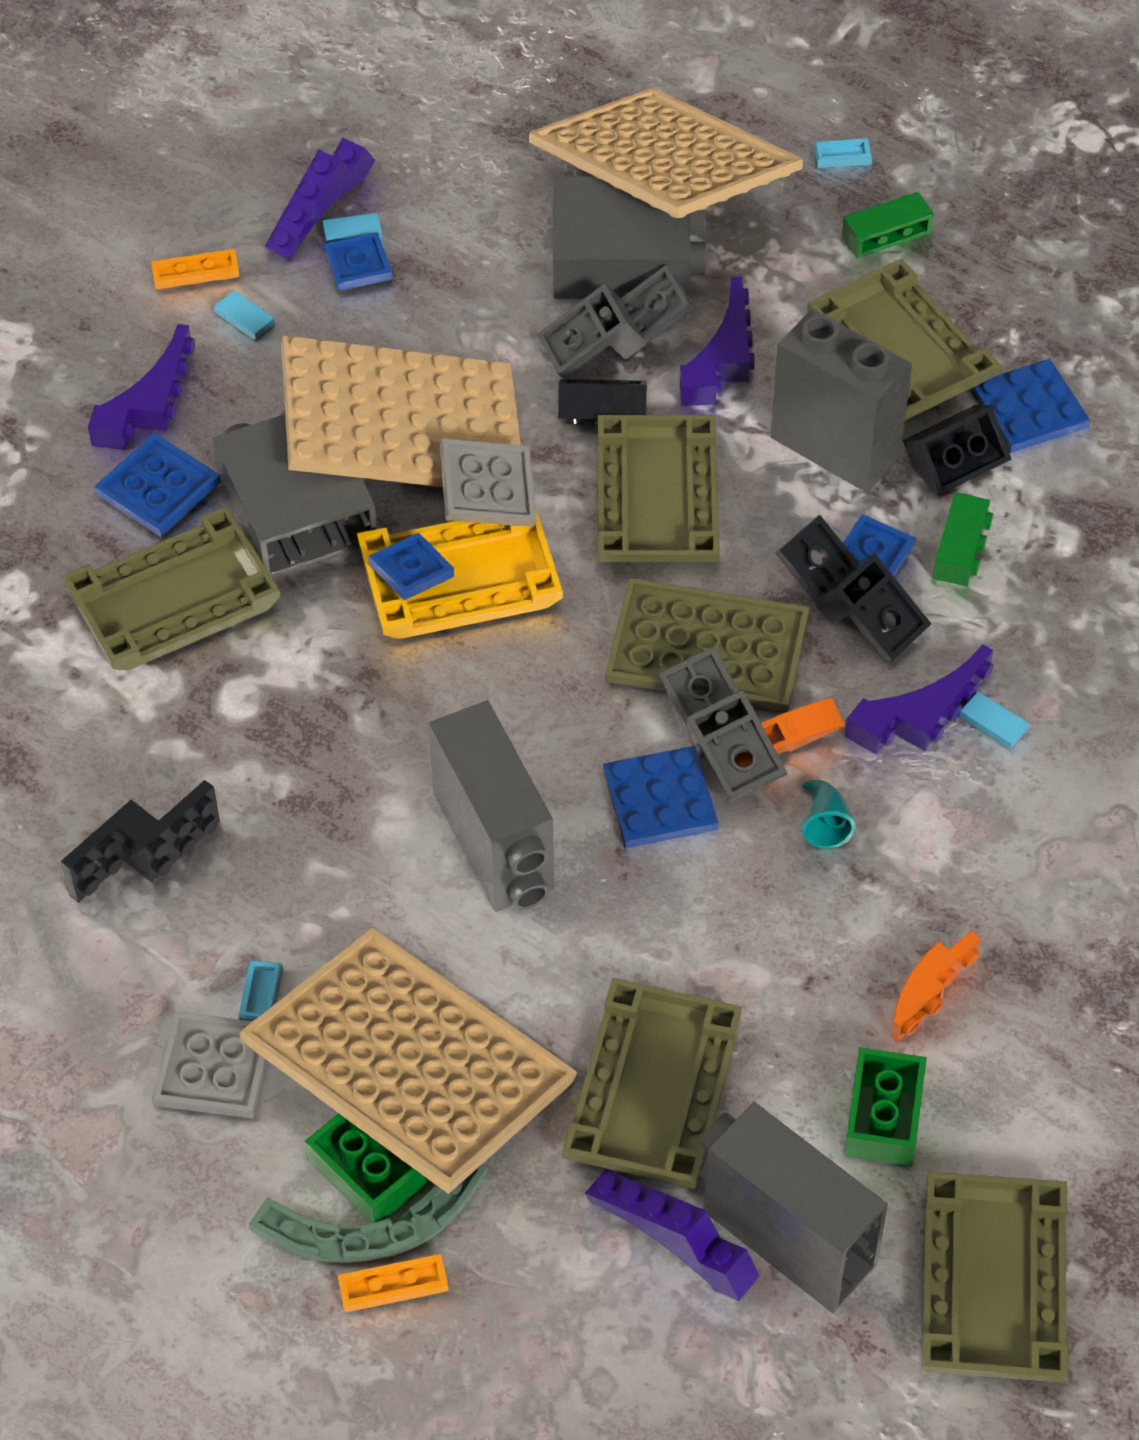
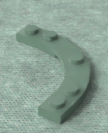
M481 1164L449 1194L435 1185L420 1201L409 1208V1212L393 1220L388 1218L374 1223L360 1225L361 1228H340L339 1225L309 1219L267 1197L250 1221L249 1229L283 1249L313 1260L346 1264L383 1260L414 1249L445 1229L471 1200L488 1174V1167Z

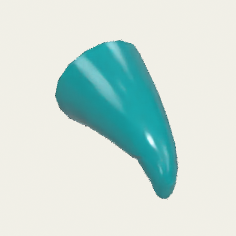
M821 780L804 782L802 786L814 794V804L802 824L801 832L803 838L810 845L823 849L840 847L848 842L855 832L856 825L842 795L828 782Z

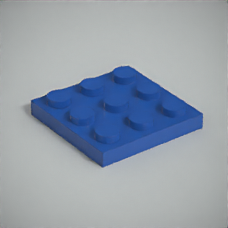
M1050 358L997 375L971 388V392L979 405H992L1010 453L1089 427V417Z
M153 433L96 484L94 490L97 496L162 537L221 483L220 474L156 433Z
M695 746L603 763V773L625 848L718 830V819Z

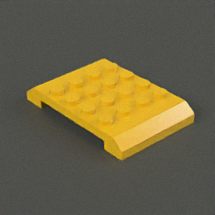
M537 509V521L534 527L453 521L389 535L387 527L357 533L358 544L383 635L397 639L546 609L562 599V587ZM416 533H420L454 567V577L403 600L369 565V555Z

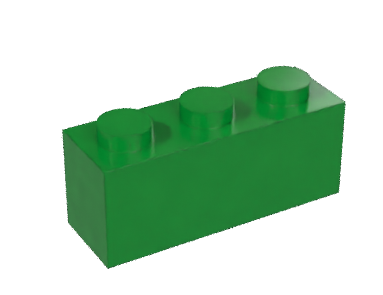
M915 192L843 216L842 237L855 257L860 258L930 234L932 232L934 213L920 193Z
M955 492L936 555L932 579L968 587L971 575L977 576L981 559L976 558L978 552H984L987 536L983 535L984 529L990 531L994 513L988 512L989 499Z

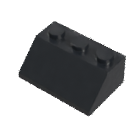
M560 379L558 418L564 419L565 424H582V419H593V424H598V415H646L647 380Z
M974 405L903 440L913 469L936 495H941L1011 460L992 405Z

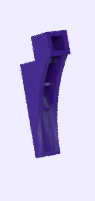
M343 137L333 155L318 149L265 247L291 261L303 240L327 209L346 191L356 184L364 182L375 162V159L367 149Z
M731 277L728 308L714 337L693 360L686 365H680L681 406L716 405V393H722V383L749 382V370L755 369L754 352L749 353V348L753 347L752 331H747V327L751 326L750 309H745V305H749L748 288H743L742 277Z
M177 325L173 338L164 354L137 383L112 400L102 405H94L88 425L92 446L126 450L129 438H134L135 428L167 431L170 420L175 419L176 398H180L182 395V377L188 374V356L193 355L195 349V338L190 335L189 325Z
M982 644L971 658L955 671L921 689L879 700L868 701L863 698L846 719L844 737L874 754H877L883 745L889 746L895 735L926 751L932 742L937 743L945 730L944 726L948 721H955L960 713L962 703L965 700L970 701L980 680H986L990 676L994 668V664L991 663L993 650Z
M605 1169L585 1192L590 1203L627 1221L663 1245L700 1275L716 1292L740 1301L760 1276L747 1249L720 1238L707 1211L608 1169Z

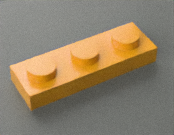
M235 249L151 261L156 290L240 277Z
M441 1254L338 1275L345 1313L449 1291Z

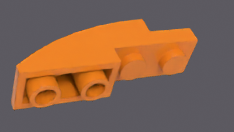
M832 698L802 706L761 723L778 755L785 751L790 753L845 727V723ZM742 752L735 757L734 761L739 767L745 768L752 764L753 758L749 753Z
M972 930L950 949L939 941L916 965L903 987L896 1006L891 1035L895 1042L905 1034L907 1036L913 1034L919 1027L921 1020L928 1014L930 1016L935 1015L944 1004V989L955 980L957 973L962 968H970L978 960L981 938Z

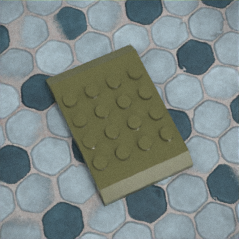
M901 258L807 302V312L813 308L912 363L905 420L1001 374L1002 366L986 348L978 350L917 284L918 275Z
M598 415V562H719L716 415Z
M228 506L200 517V526L93 570L91 565L88 564L62 575L65 587L112 669L131 670L266 612L280 598L279 588Z
M612 978L604 1005V1015L573 1122H570L563 1146L562 1158L696 1189L700 1181V1171L707 1154V1150L701 1145L702 1139L716 1119L738 1035L743 1006Z
M927 1172L924 1215L922 1372L1059 1383L1067 1382L1066 1181Z

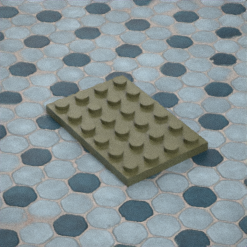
M629 577L605 673V682L666 692L659 679V673L714 646L738 692L743 690L753 707L789 712L810 607ZM698 681L693 684L691 689L694 694L703 696L708 693L710 687L706 682Z

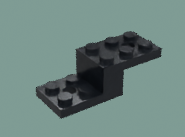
M821 515L812 519L775 552L828 620L833 624L849 616L886 663L893 661L932 624L875 553L857 561ZM812 550L820 553L822 557L821 565L813 562L811 558ZM886 612L894 616L896 620L895 627H890L886 623Z
M204 780L159 821L132 799L60 861L69 896L79 903L86 896L92 895L101 882L109 875L119 871L124 862L151 883L159 876L167 874L179 858L189 854L199 840L205 835L211 834L217 828L220 818L214 786Z

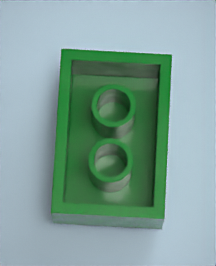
M859 1047L844 1156L912 1167L927 1057Z
M339 1113L304 1141L307 1160L370 1223L387 1219L427 1185L426 1177Z

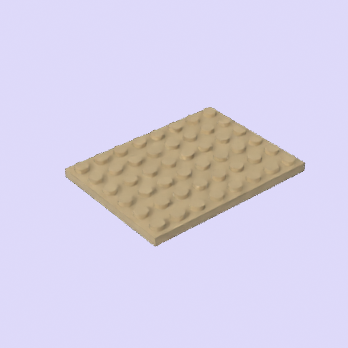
M654 87L529 132V143L539 147L542 151L557 156L560 160L566 161L578 169L594 175L597 179L608 182L613 187L631 194L634 198L649 203L652 207L658 208L674 218H683L689 213L706 209L709 205L726 201L740 193H747L750 189L760 185H767L770 181L790 176L791 173L803 169V158Z
M283 335L281 348L289 470L443 487L439 446L442 438L521 445L511 363Z
M373 927L241 1030L239 1039L448 1194L569 1087L577 1076L576 1070Z

